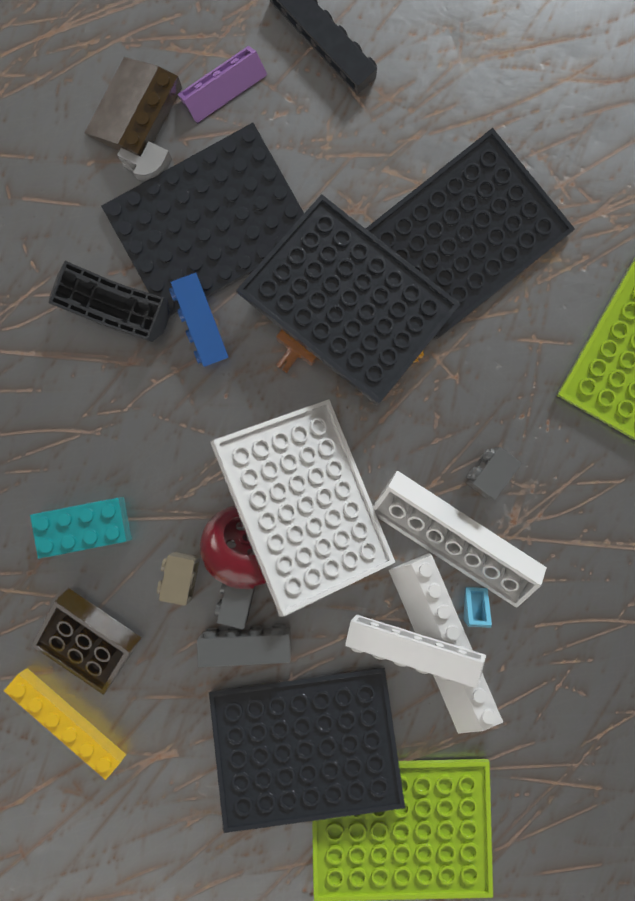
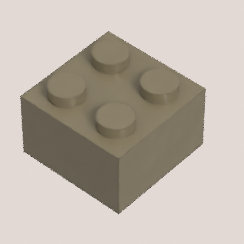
M173 552L163 559L161 571L164 572V576L157 586V594H160L159 601L186 606L192 600L201 556Z

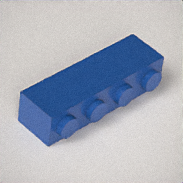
M197 273L172 281V287L169 288L173 301L178 300L180 309H177L181 321H186L189 328L185 331L189 342L195 343L197 350L193 352L198 364L202 363L205 367L229 358Z

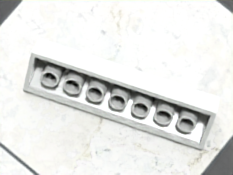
M396 471L373 505L377 518L480 585L488 588V590L516 608L542 585L547 567L399 471Z
M430 553L389 569V573L415 633L472 650L433 556ZM483 673L477 689L465 688L458 682L452 680L443 681L436 675H433L458 734L484 731L503 723Z

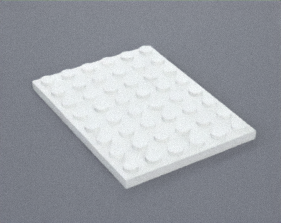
M329 399L210 442L280 617L288 615L395 563Z

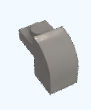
M149 141L141 157L123 148H120L117 154L122 162L121 165L130 171H134L135 177L141 182L154 178L167 170L172 160L168 150Z

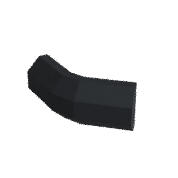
M64 261L56 277L48 302L98 324L153 342L164 333L170 317L167 299L114 282L68 261Z

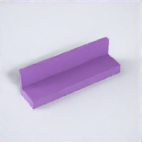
M247 46L177 95L188 108L194 120L199 122L264 78L267 72L257 52Z

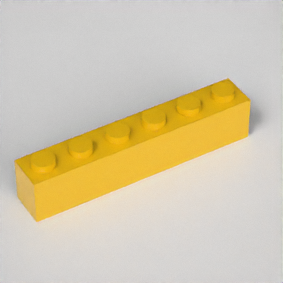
M28 668L18 673L5 688L4 692L105 780L126 756L119 747Z

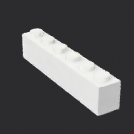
M356 615L351 620L345 646L350 647L355 652H366L372 654L376 659H387L401 667L409 666L415 668L419 673L436 675L443 681L452 680L465 688L477 689L486 659L484 654L360 615Z

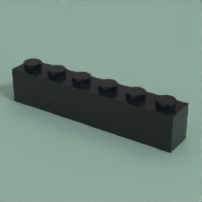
M270 0V3L356 95L376 79L377 65L371 57L367 58L362 52L360 45L348 37L346 30L333 21L331 14L327 10H323L318 5L317 0Z

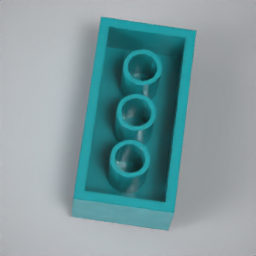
M124 497L30 515L38 559L132 540Z

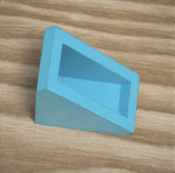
M465 587L463 621L468 627H492L488 588Z

